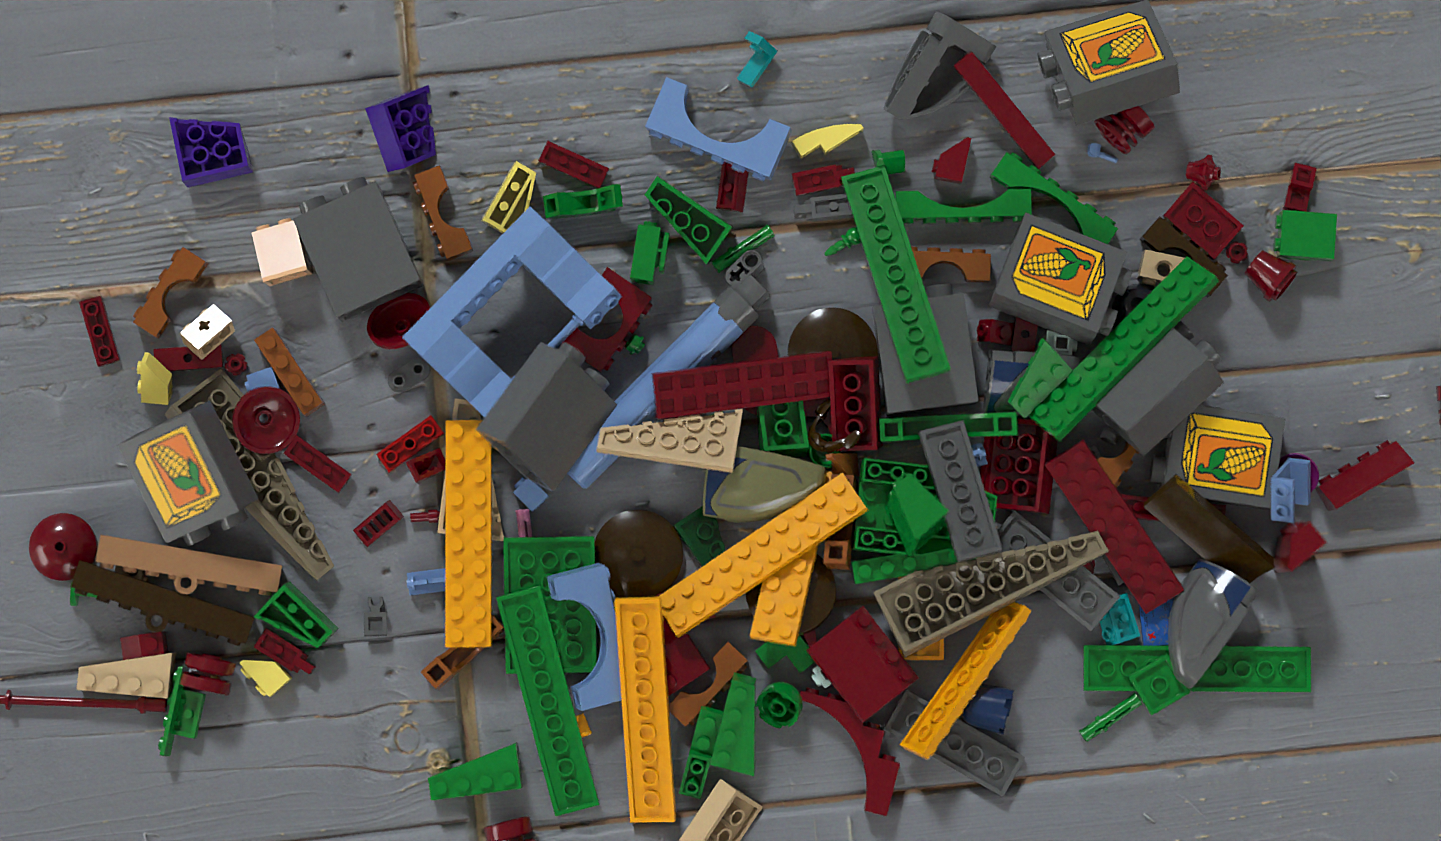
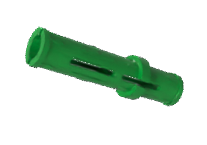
M767 224L735 247H729L726 253L711 261L716 271L721 273V271L735 263L746 251L758 248L772 237H775V234Z
M1134 692L1105 714L1096 716L1095 720L1083 729H1080L1079 733L1088 743L1101 732H1107L1110 726L1143 705V703Z

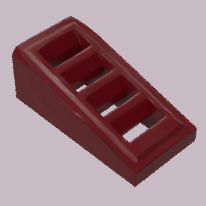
M388 500L353 531L365 546L369 547L404 516L393 502ZM385 509H386V511L391 515V517L393 518V520H392V519L387 515V513L384 511ZM378 515L387 523L386 526L379 520ZM371 521L379 528V532L371 525ZM363 527H366L370 531V533L373 535L372 538H370L367 535V533L362 529Z

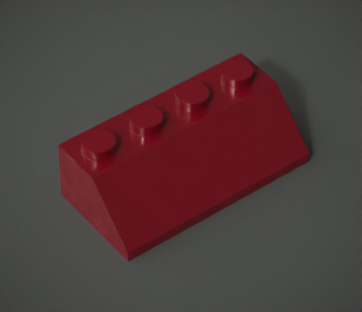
M878 356L829 360L832 442L844 439L855 430H858L861 436L855 446L850 449L843 447L837 451L878 450L882 447L879 421L881 419Z
M1386 440L1376 446L1378 449L1376 452L1370 454L1368 451L1357 457L1359 462L1351 466L1350 463H1347L1338 468L1339 473L1331 477L1329 474L1319 480L1320 485L1316 486L1315 489L1328 511L1336 510L1413 465L1414 461L1397 441L1389 443Z
M1310 521L1288 523L1280 529L1281 535L1277 537L1274 570L1276 573L1292 572L1327 543Z
M663 616L668 696L708 671L710 667L688 633L678 638Z

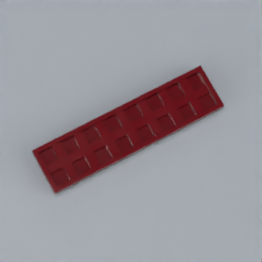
M822 351L651 373L656 418L663 419L830 397L828 361L832 360V352Z
M1084 439L1045 463L1046 468L1090 532H1099L1108 549L1105 555L1146 614L1184 591L1181 582Z

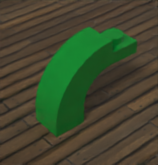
M620 184L588 191L557 192L543 196L546 218L587 216L615 211L616 208L623 207Z

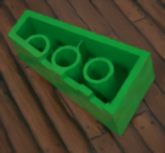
M659 176L655 178L645 193L648 200L668 220L705 264H709L733 226Z
M734 672L710 765L754 776L756 768V678Z
M517 742L429 777L431 801L523 788Z

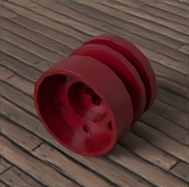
M1140 106L1115 113L1116 115L1110 114L1104 116V119L1101 117L1094 121L1103 138L1125 155L1131 151L1130 146L1135 147L1138 144L1133 134L1144 139L1155 128L1152 120Z
M530 816L519 817L484 827L487 841H536V839H525L524 837L525 834L533 831Z

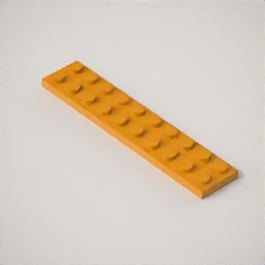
M446 420V648L492 647V445L476 430L482 420Z
M839 474L658 596L661 597L663 616L678 638L867 512L868 509L844 474Z
M661 597L616 598L615 614L630 823L675 822L676 805Z

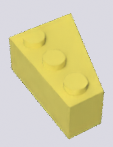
M517 161L514 162L481 221L504 233L529 208L536 172Z

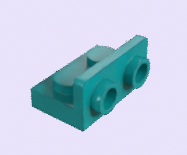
M1127 593L1119 595L1121 597L1100 621L1102 637L1106 645L1119 644L1141 636Z

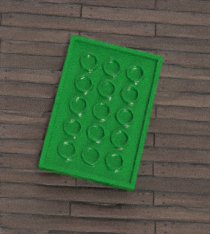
M595 536L504 537V595L541 585L564 673L592 672L597 663L596 621L589 610L581 603L570 599H552L547 576L595 564ZM505 633L506 674H517Z

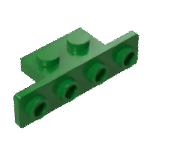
M179 666L173 675V683L175 685L173 692L170 693L168 698L169 712L163 721V727L165 728L164 736L160 738L158 744L160 756L171 755L175 735L197 739L206 694L185 690V686L180 684L182 673L189 671V667Z

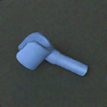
M1091 143L1088 145L1087 153L1090 157H1100L1117 163L1118 158L1100 152L1101 144Z

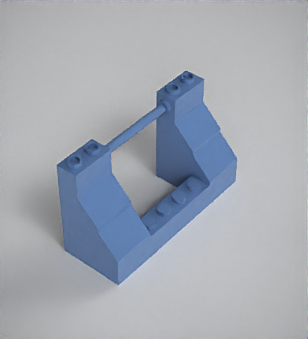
M531 207L497 239L402 337L484 417L514 377L510 379L460 328L467 324L480 308L486 305L488 299L495 292H498L503 287V284L518 272L521 266H524L574 313L573 319L548 344V346L555 349L579 325L585 324L591 329L594 325L600 323L603 316L610 309L614 308L622 298L620 293Z

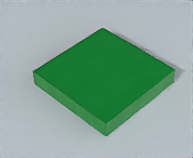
M1168 653L1128 676L1151 716L1191 693L1185 685L1176 679Z

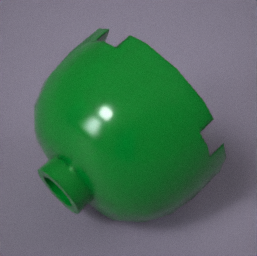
M775 682L769 684L759 694L756 708L758 707L760 711L759 716L768 725L775 728L787 725L790 727L800 717L803 702L799 691L793 685L786 682Z

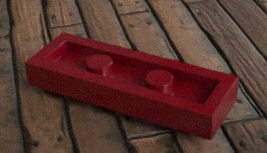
M547 141L538 162L595 188H601L609 171L608 167L550 141Z
M297 435L283 453L338 493H340L352 476L347 470Z

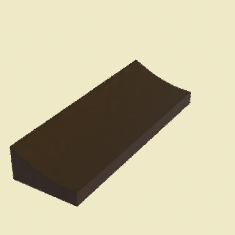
M1177 474L1144 502V508L1206 561L1236 574L1248 583L1275 569L1274 559L1268 552Z

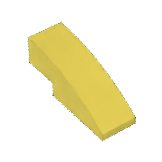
M861 124L832 125L806 133L794 139L792 145L801 159L818 148H821L823 153L827 154L861 133L864 128Z

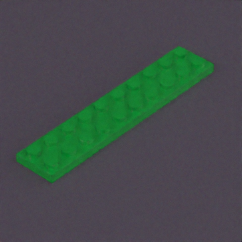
M885 165L841 177L906 384L950 372L951 368Z
M1186 256L1073 372L1029 414L1031 420L1060 442L1219 282L1218 278Z
M541 585L498 596L496 600L555 817L597 806L600 804Z
M1083 645V691H1136L1128 676L1166 653L1170 657L1168 646ZM1224 646L1198 682L1189 691L1311 692V647Z

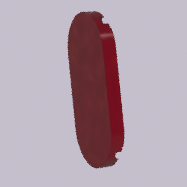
M750 326L732 344L733 362L778 357L774 336L763 327ZM757 406L745 408L748 412L757 415Z

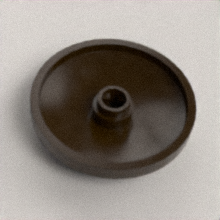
M823 308L810 313L797 324L788 344V356L831 351L832 360L878 356L876 338L869 325L857 314L842 308Z
M628 510L619 513L608 520L596 536L595 564H604L608 568L610 573L609 587L613 590L614 594L620 597H655L659 593L666 591L674 583L681 570L683 548L679 535L665 518L654 512Z
M817 554L798 636L807 634L821 626L831 614L836 601L834 575L831 569H827L823 563L824 560ZM762 582L746 592V601L753 617L755 616Z

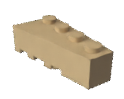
M176 653L79 667L77 690L169 698L173 688Z

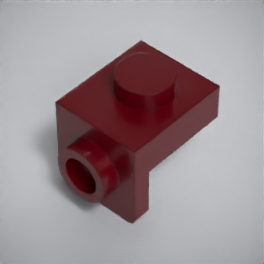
M980 319L977 327V341L1011 345L1014 323L995 319Z

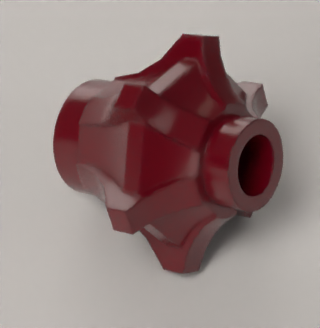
M1207 155L1204 159L1195 162H1188L1186 178L1198 183L1203 190H1207L1215 180H1219L1221 177V167H1217L1212 155Z

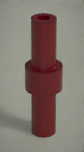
M431 509L428 512L410 513L411 522L429 521V523H438L440 511Z

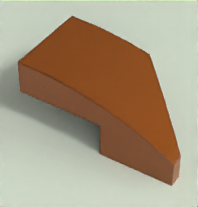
M857 453L826 454L827 461L831 460L832 462L831 471L833 474L843 473L844 475L859 476Z

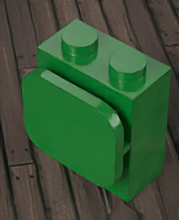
M1291 210L1279 212V215L1275 217V229H1278V238H1274L1273 251H1277L1276 257L1306 261H1332L1335 255L1337 214Z
M644 221L643 225L638 224L630 274L631 282L654 285L656 268L659 266V274H664L670 233L665 232L664 238L661 240V227H658L657 223Z

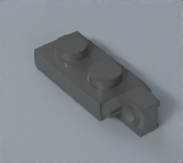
M846 194L810 197V200L804 201L803 205H794L793 209L795 219L806 218L807 221L812 222L853 218Z

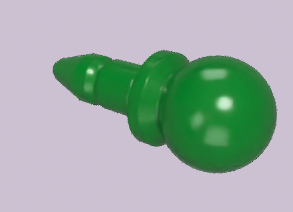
M852 227L847 230L846 235H841L842 240L830 246L824 253L825 256L834 255L837 251L844 249L845 246H848L850 249L852 245L860 244L861 241L857 228Z

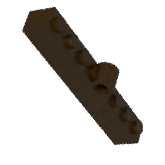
M82 560L78 563L71 587L75 588L74 593L83 596L91 593L97 595L96 600L109 604L110 600L119 603L118 607L131 611L132 607L140 609V614L146 616V627L152 632H161L167 627L168 623L175 625L177 621L183 623V628L196 632L197 629L206 631V636L218 639L220 635L228 638V643L240 646L241 643L246 644L254 621L253 616ZM158 615L162 618V623L154 625L151 622V618Z

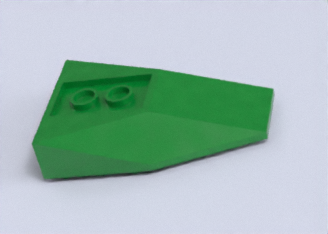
M869 458L861 460L858 496L868 511L855 519L852 550L908 555L887 507L890 498L888 494L893 489V483L899 477L905 478L910 473L938 500L928 465ZM985 491L995 523L997 496ZM945 521L942 528L912 556L923 557L953 550Z

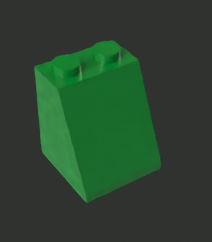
M909 473L905 478L899 477L893 483V489L888 494L890 498L887 507L904 548L911 557L942 528L949 510Z

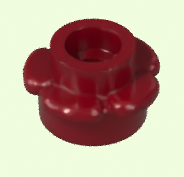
M1237 241L1230 243L1229 248L1226 249L1227 258H1230V261L1235 264L1245 261L1248 257L1247 246Z
M231 354L227 357L225 368L232 375H241L247 369V362L242 354Z

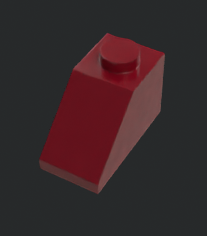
M967 137L941 153L938 160L934 159L931 171L935 173L934 179L961 185L972 138Z
M166 631L120 638L123 660L168 654Z

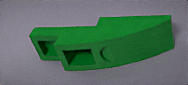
M701 706L679 794L701 799L724 711Z

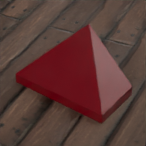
M438 448L407 461L406 464L415 482L419 484L445 471L446 459L441 449Z

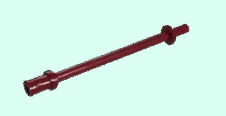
M7 690L6 695H0V704H5L6 710H10L12 705L137 709L140 711V714H145L146 711L166 713L167 710L166 698H147L146 696H141L137 700L13 696L11 690Z

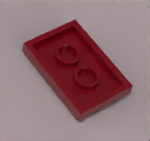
M1194 182L1185 189L1163 215V217L1171 220L1175 225L1174 227L1180 232L1187 234L1197 247L1203 248L1212 260H1215L1244 226Z

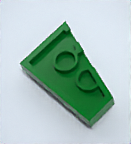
M1041 338L1038 344L1039 348L1034 357L1032 356L1028 362L1029 366L1024 376L1020 377L1008 399V403L1024 419L1073 372L1043 338Z

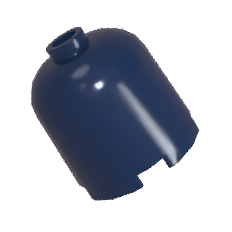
M981 683L976 690L975 696L969 700L963 709V719L972 726L1004 734L1006 718L1010 714L1014 690Z

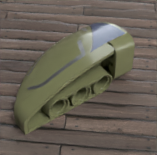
M737 446L732 473L706 469L703 491V516L726 519L727 522L735 523L755 522L779 516L825 484L826 468L784 455Z

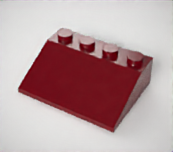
M1018 419V435L984 436L983 447L986 453L987 464L981 466L980 477L984 490L997 496L996 508L1049 514L1053 477L1046 468L1045 463L1056 457L1058 440L1034 421Z
M864 606L848 616L806 650L862 723L919 678Z

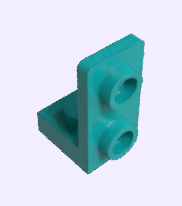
M749 31L745 39L751 44L749 48L755 53L737 79L753 87L778 51L763 37Z

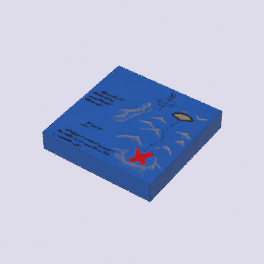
M1174 598L1169 599L1147 614L1138 603L1143 646L1168 645L1169 615Z

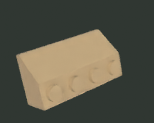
M720 779L679 841H740L763 807Z

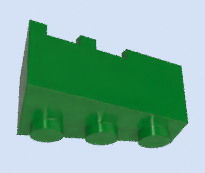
M291 582L284 584L254 616L316 648L324 645L339 629Z

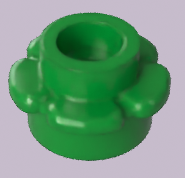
M633 334L628 340L625 349L630 352V355L634 354V352L638 354L645 345L643 336L639 337L637 334Z

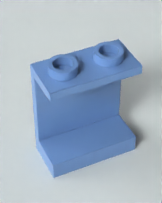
M1288 458L1271 478V520L1294 523L1295 504L1309 505L1311 502L1310 460Z

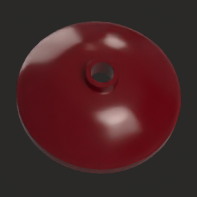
M405 293L377 306L372 311L367 322L368 336L375 345L384 349L406 347L409 344L402 337L431 307L422 296L415 293Z
M263 386L252 389L243 395L235 406L232 417L233 430L239 442L253 452L260 454L278 452L287 447L298 432L300 426L298 406L289 394L279 388ZM261 414H266L264 421L259 420Z
M69 513L53 514L43 519L33 530L29 541L30 558L36 569L44 576L57 581L73 580L80 560L93 564L97 554V539L91 526L82 518ZM61 542L63 543L64 548L63 550L58 551L56 546L58 543Z

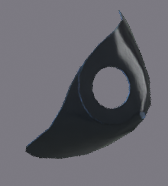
M1132 284L1127 286L1123 296L1117 294L1112 305V309L1118 311L1112 327L1113 330L1133 311L1131 301L1136 297L1144 300L1156 288L1155 286Z

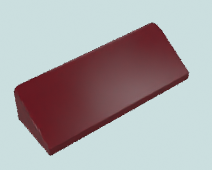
M724 162L721 168L716 209L743 212L749 172L746 170L744 173L738 172L731 168V164Z

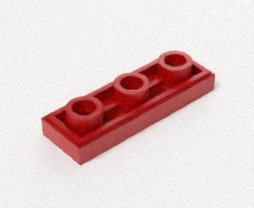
M430 415L376 455L390 473L445 433L433 416ZM413 440V447L408 448L406 442Z

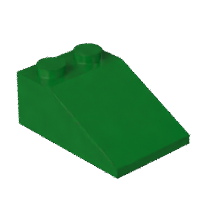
M803 401L757 406L760 450L792 458L806 457L809 442Z

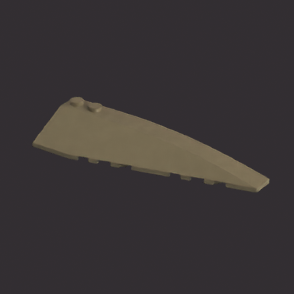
M221 368L171 405L164 415L170 419L207 401H211L258 496L257 500L245 508L314 579L318 580L331 570L334 565L322 541L318 539L312 522H309L304 512L305 508L302 502H299L295 494L296 491L280 459L276 457L275 453L260 454L253 452L243 446L237 439L233 430L232 417L236 404L244 394Z
M1096 531L1069 537V539L1055 540L1042 545H1033L1024 549L979 557L975 560L934 567L925 571H916L873 593L904 657H907L1047 586L1108 552V549L1099 532Z

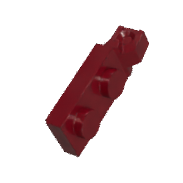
M834 164L792 173L796 196L839 188L843 186L841 177L855 173L854 167L842 170V165L836 166Z
M265 628L254 645L255 649L290 671L298 673L302 669L306 673L312 674L316 666L306 661L308 655L303 650L268 628Z

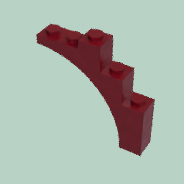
M806 687L805 691L800 690L802 701L811 703L829 713L850 734L860 752L866 774L864 811L887 816L900 763L895 761L896 757L883 754L882 758L878 757L885 732L880 729L881 725L868 722L867 726L863 725L847 702L841 701V696L828 693L827 697L818 695L819 690Z

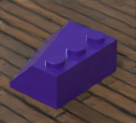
M429 85L399 94L365 108L387 172L409 167L436 155L434 130L430 126L429 114L432 113L431 105H428L427 93H430Z
M169 117L182 182L187 188L253 173L248 147L240 123L207 122L196 119L183 120Z

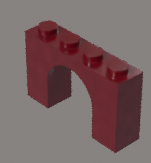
M608 267L601 276L622 296L618 302L623 313L621 327L613 336L606 339L591 338L576 328L560 344L567 343L583 354L585 357L584 362L600 373L603 370L608 371L615 361L612 357L616 351L621 353L627 344L625 338L629 333H635L640 325L638 320L641 315L644 314L646 316L653 307V304L650 303L652 297Z

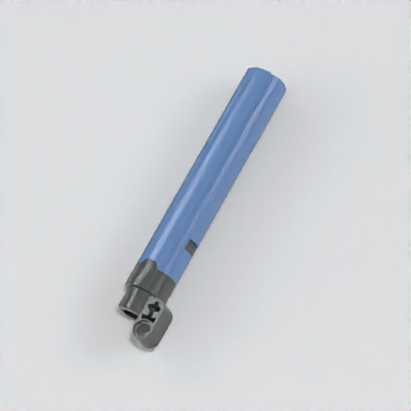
M754 250L746 251L726 271L725 278L729 287L614 401L617 406L601 428L627 424L629 426L642 425L643 422L649 421L653 423L657 418L651 373L711 366L759 318L756 310L770 295L755 279L764 268V262L758 252ZM750 259H758V263L754 267L747 266ZM742 267H744V269L746 270L747 274H745V272L742 271V269H741ZM736 275L737 277H740L741 280H733V277ZM600 429L567 473L583 489H587L619 457L618 455L597 452Z

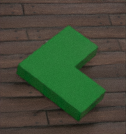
M801 636L797 638L796 647L766 642L755 650L768 669L786 655L799 673L815 663L806 651L809 647Z

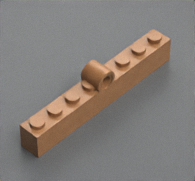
M100 535L96 562H100V567L113 569L114 565L123 566L122 571L136 573L137 569L146 570L145 575L159 577V573L168 574V579L174 580L176 590L182 594L192 593L196 589L197 584L204 585L206 580L214 582L213 586L227 588V584L236 585V590L249 592L250 588L259 589L258 594L272 596V592L278 591L282 565L106 535ZM184 577L191 579V585L188 588H183L180 585V581Z

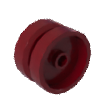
M187 653L185 665L198 671L183 672L180 684L198 690L229 695L231 683L228 680L222 679L219 675L228 677L234 675L236 663L222 660L223 658L212 655Z

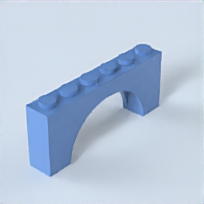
M666 77L645 126L650 131L649 135L660 140L662 136L670 139L669 143L679 148H682L683 145L690 147V152L696 155L703 156L704 153L712 156L711 160L718 164L729 163L732 165L731 168L738 172L744 173L745 170L753 173L752 177L764 182L765 179L772 180L792 133L791 127L769 119L764 129L748 140L736 143L713 140L698 131L689 119L686 105L689 92L688 86Z
M596 563L547 576L551 598L555 600L570 599L581 603L594 617L600 633V653L594 669L583 681L571 686L575 708L584 711L622 700L616 614L613 606L615 596L613 590L609 587L610 573L608 568L604 564Z

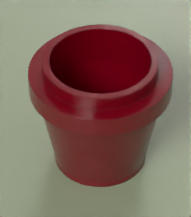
M1262 250L1245 271V275L1264 294L1263 298L1270 302L1272 299L1276 301L1285 292L1298 272L1295 270L1297 265L1293 262L1288 263Z

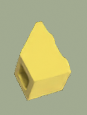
M145 352L142 361H138L137 374H141V380L138 381L137 392L141 394V403L168 405L172 396V373L150 353Z
M242 660L240 662L242 666L241 672L248 679L253 678L257 683L255 687L263 696L267 694L269 697H272L292 679L276 661Z

